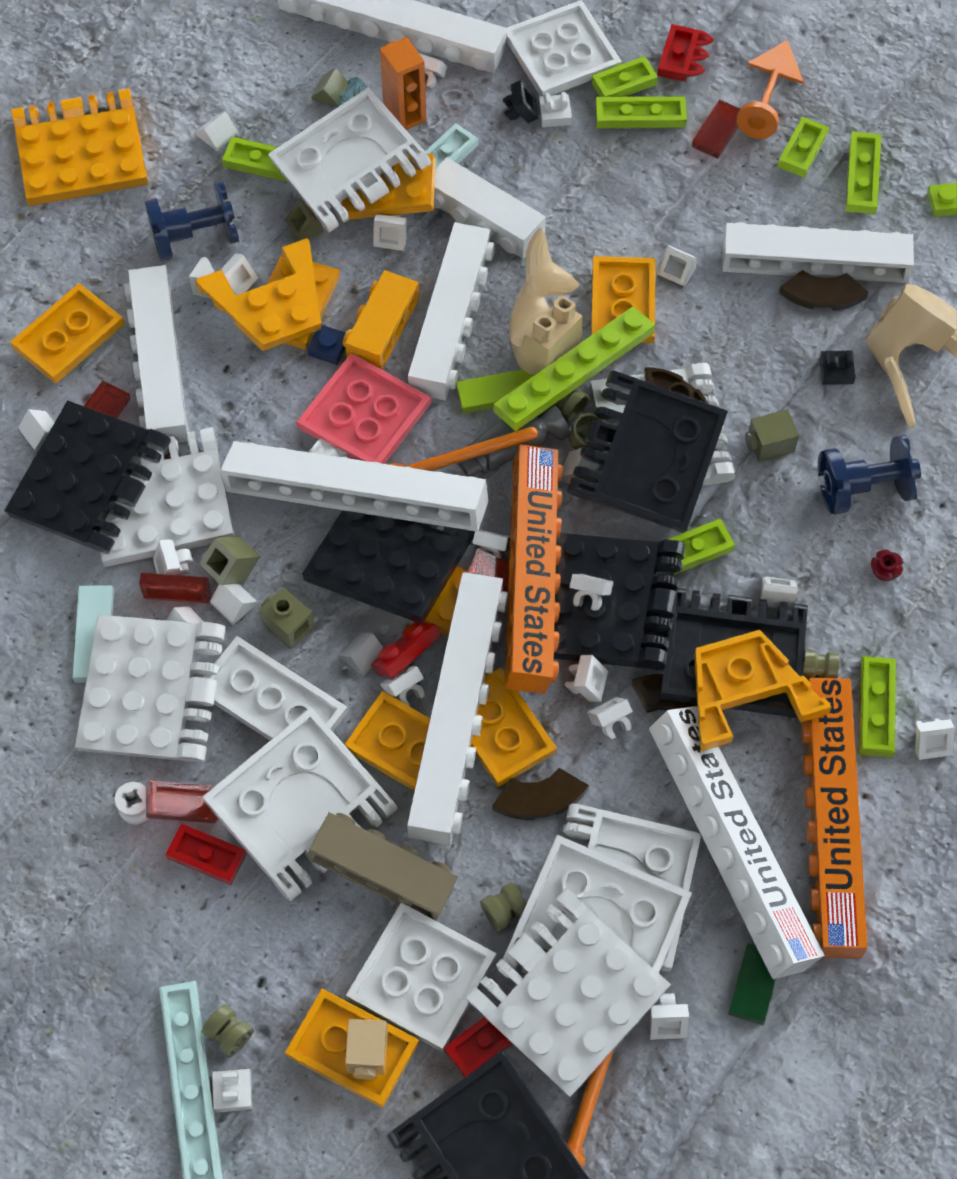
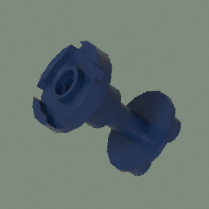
M223 181L214 183L218 203L216 206L188 213L185 207L161 212L157 198L145 201L150 227L161 261L173 259L170 243L192 238V231L222 223L229 243L239 242L235 224L230 225L235 216L231 202H224V200L228 199Z
M907 435L892 438L890 461L868 465L863 459L845 463L843 456L836 448L819 453L818 477L824 476V484L820 485V490L824 503L831 514L836 515L849 512L851 495L869 492L872 484L893 480L900 497L904 501L917 499L915 479L921 478V467L919 461L911 457L910 442Z

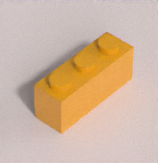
M386 270L383 271L379 281L374 280L366 305L362 304L358 309L353 329L349 328L345 333L343 346L346 348V358L353 353L376 367L384 369L420 300L419 282Z

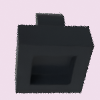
M521 80L510 84L511 95L503 98V103L510 108L504 111L506 117L513 121L521 116L527 123L537 120L538 112L534 93Z
M830 350L820 352L819 362L822 385L854 384L856 375L853 351Z

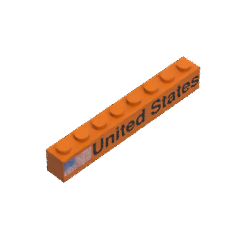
M523 444L519 445L512 466L504 689L545 694L550 683L556 682L559 670L558 661H554V652L557 651L559 644V632L554 631V623H557L560 613V603L555 602V594L559 591L561 579L560 574L556 573V566H558L561 557V546L556 545V538L560 535L562 519L557 517V510L560 509L562 502V491L557 490V485L562 478L563 465L558 463V450Z
M809 678L808 681L812 684L811 689L821 699L824 697L831 705L828 715L802 722L801 741L802 743H807L808 754L803 755V775L809 776V787H805L804 805L805 808L811 809V821L807 820L806 840L807 842H812L813 854L808 855L807 868L808 875L814 876L815 888L810 889L809 893L810 910L816 911V924H812L811 929L825 955L822 958L862 959L868 945L851 679Z

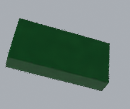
M749 943L746 945L728 1015L764 1025L776 979H772L756 945Z

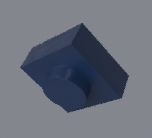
M321 325V329L316 331L307 348L308 356L338 365L346 349L343 346L345 332Z

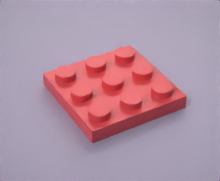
M351 353L296 421L297 428L315 439H322L347 453V457L350 459L385 464L431 405V397Z

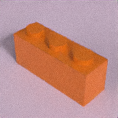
M406 36L381 47L380 60L383 104L400 124L408 130L426 121L425 61Z

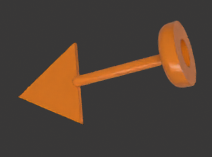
M788 40L747 63L748 66L771 73L761 102L753 101L746 103L741 107L737 115L739 129L751 138H768L774 135L778 128L779 117L772 106L768 105L778 76L800 84L804 82Z

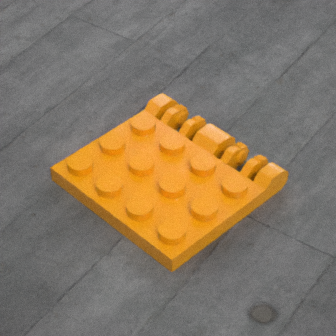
M130 88L118 90L122 108L118 110L113 91L106 92L107 106L110 111L98 113L99 106L95 95H88L91 110L89 115H85L81 97L60 100L64 117L61 120L57 118L55 103L48 102L47 113L50 121L39 123L40 116L35 105L29 106L32 125H27L24 107L11 109L28 206L149 185Z

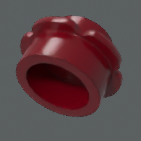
M887 549L880 550L876 553V557L871 559L873 574L881 581H892L899 577L904 570L902 566L903 559L896 552L893 553ZM885 562H889L891 566H886Z

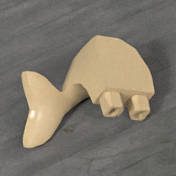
M541 228L537 229L528 243L526 250V279L513 307L509 324V336L515 359L520 368L531 375L537 374L580 344L582 337L583 316L575 311L576 305L574 302L561 296L573 292L579 286V283L563 268L552 262L547 239ZM548 295H560L550 308L545 301V297Z
M906 284L901 288V295L893 297L889 301L879 318L881 322H875L866 341L871 352L888 374L900 409L909 429L915 427V416L908 386L899 368L900 355L905 348L914 344H922L937 353L943 348L956 357L957 310L931 292L917 285Z

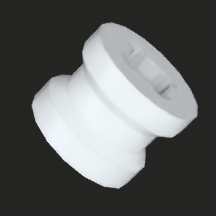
M129 782L119 787L114 800L121 818L125 822L134 825L147 821L153 813L154 805L145 785L139 782ZM135 796H136V800H133V801H131V802L128 801V800H131L132 798H135Z

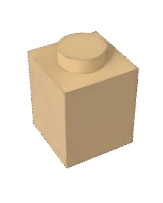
M349 1019L345 1065L347 1073H353L354 1078L373 1080L376 1079V1075H385L388 1037L387 1021Z

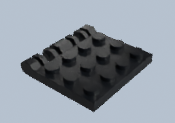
M610 371L605 383L608 388L603 389L601 396L603 399L614 404L625 405L623 413L607 407L600 406L596 408L594 413L596 417L610 423H616L618 426L601 420H592L584 442L593 448L609 452L606 454L589 447L582 448L580 452L582 458L596 464H604L602 472L600 473L584 466L575 467L573 474L578 478H571L567 492L575 497L592 500L684 533L687 531L728 410L621 372Z
M67 400L4 511L10 517L104 554H109L115 541L107 535L118 538L121 529L115 524L105 521L108 514L128 520L131 511L115 502L117 501L130 507L136 506L146 486L139 480L130 477V475L149 481L152 472L148 468L138 465V460L142 458L156 464L159 463L162 455L157 451L165 452L171 439L162 432L139 427Z
M342 510L302 572L303 579L308 583L423 624L472 542L475 531L446 526L441 531L437 529L438 525L427 523L424 525L421 522Z
M560 533L558 545L561 546V557L558 566H556V573L560 574L561 579L559 591L555 594V602L560 603V613L557 623H554V631L559 632V644L557 651L554 652V659L579 661L581 655H593L601 664L656 670L664 669L668 655L666 650L669 648L670 641L660 636H645V632L667 633L672 629L673 622L669 619L674 617L678 596L675 591L679 588L680 581L673 576H655L656 572H680L682 570L683 563L681 561L684 559L686 545L681 541L669 539L655 542ZM572 574H584L613 581L611 595H601L602 605L599 610H591L593 600L589 595L583 598L582 606L574 605L573 599L579 590L569 588Z
M677 588L675 592L678 596L674 617L669 619L673 622L672 629L667 633V640L670 642L669 648L666 650L668 655L666 667L664 666L660 700L697 704L695 649L757 630H761L789 660L788 664L799 676H803L808 605L794 603L791 621H787L788 602H780L777 608L778 620L766 618L768 604L765 599H759L757 617L751 616V597L728 595L726 613L719 612L721 594L713 593L710 599L711 611L698 609L701 600L700 591L692 590L690 608H685L686 589ZM786 692L729 708L798 718Z
M504 1051L499 1052L387 1135L389 1141L397 1150L412 1141L420 1133V1138L400 1152L399 1156L403 1162L414 1159L427 1147L430 1148L434 1157L425 1164L420 1165L413 1172L412 1176L414 1179H425L440 1167L444 1171L434 1179H590Z

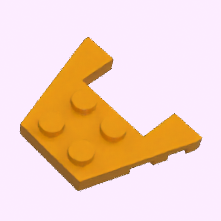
M308 238L282 247V255L293 275L235 295L223 271L219 270L195 279L196 288L202 294L205 293L212 299L214 306L221 312L224 311L235 321V325L262 351L320 330L321 317Z
M761 630L695 649L699 738L702 751L732 743L733 734L722 712L725 709L786 692L800 723L830 713V703L824 697L821 699L811 689L812 684L804 676H799L788 664L789 660Z

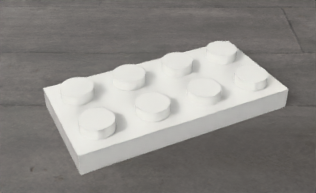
M238 636L235 637L214 663L219 666L217 676L204 675L203 677L217 681L214 698L216 706L269 741L310 707L332 731L335 730L348 713L347 706Z

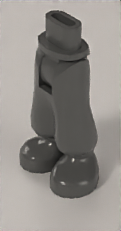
M556 406L549 407L537 416L538 419L531 420L518 429L535 427L538 431V436L534 440L521 444L540 447L544 443L545 436L548 433L557 440H565L571 434L564 417ZM501 419L495 426L467 446L515 432V430ZM520 444L457 464L467 477H473L479 472L484 475L488 472L487 469L491 471L513 460Z

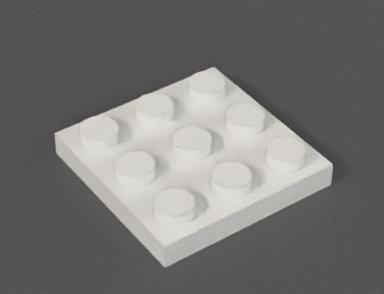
M582 0L507 27V44L540 96H544L546 93L555 95L592 80V75L619 66L622 63Z
M401 902L346 994V999L443 1052L444 1047L450 1041L470 1005L465 999L466 996L475 987L479 989L481 986L480 981L487 975L496 959V953Z

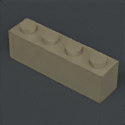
M328 812L308 851L306 859L397 905H400L402 902L435 921L438 919L458 876L451 873V868L441 862L433 861L430 863L420 858L419 852L409 846L401 845L398 847L388 842V838L377 830L368 829L366 831L356 826V822L345 814L336 813L334 815Z

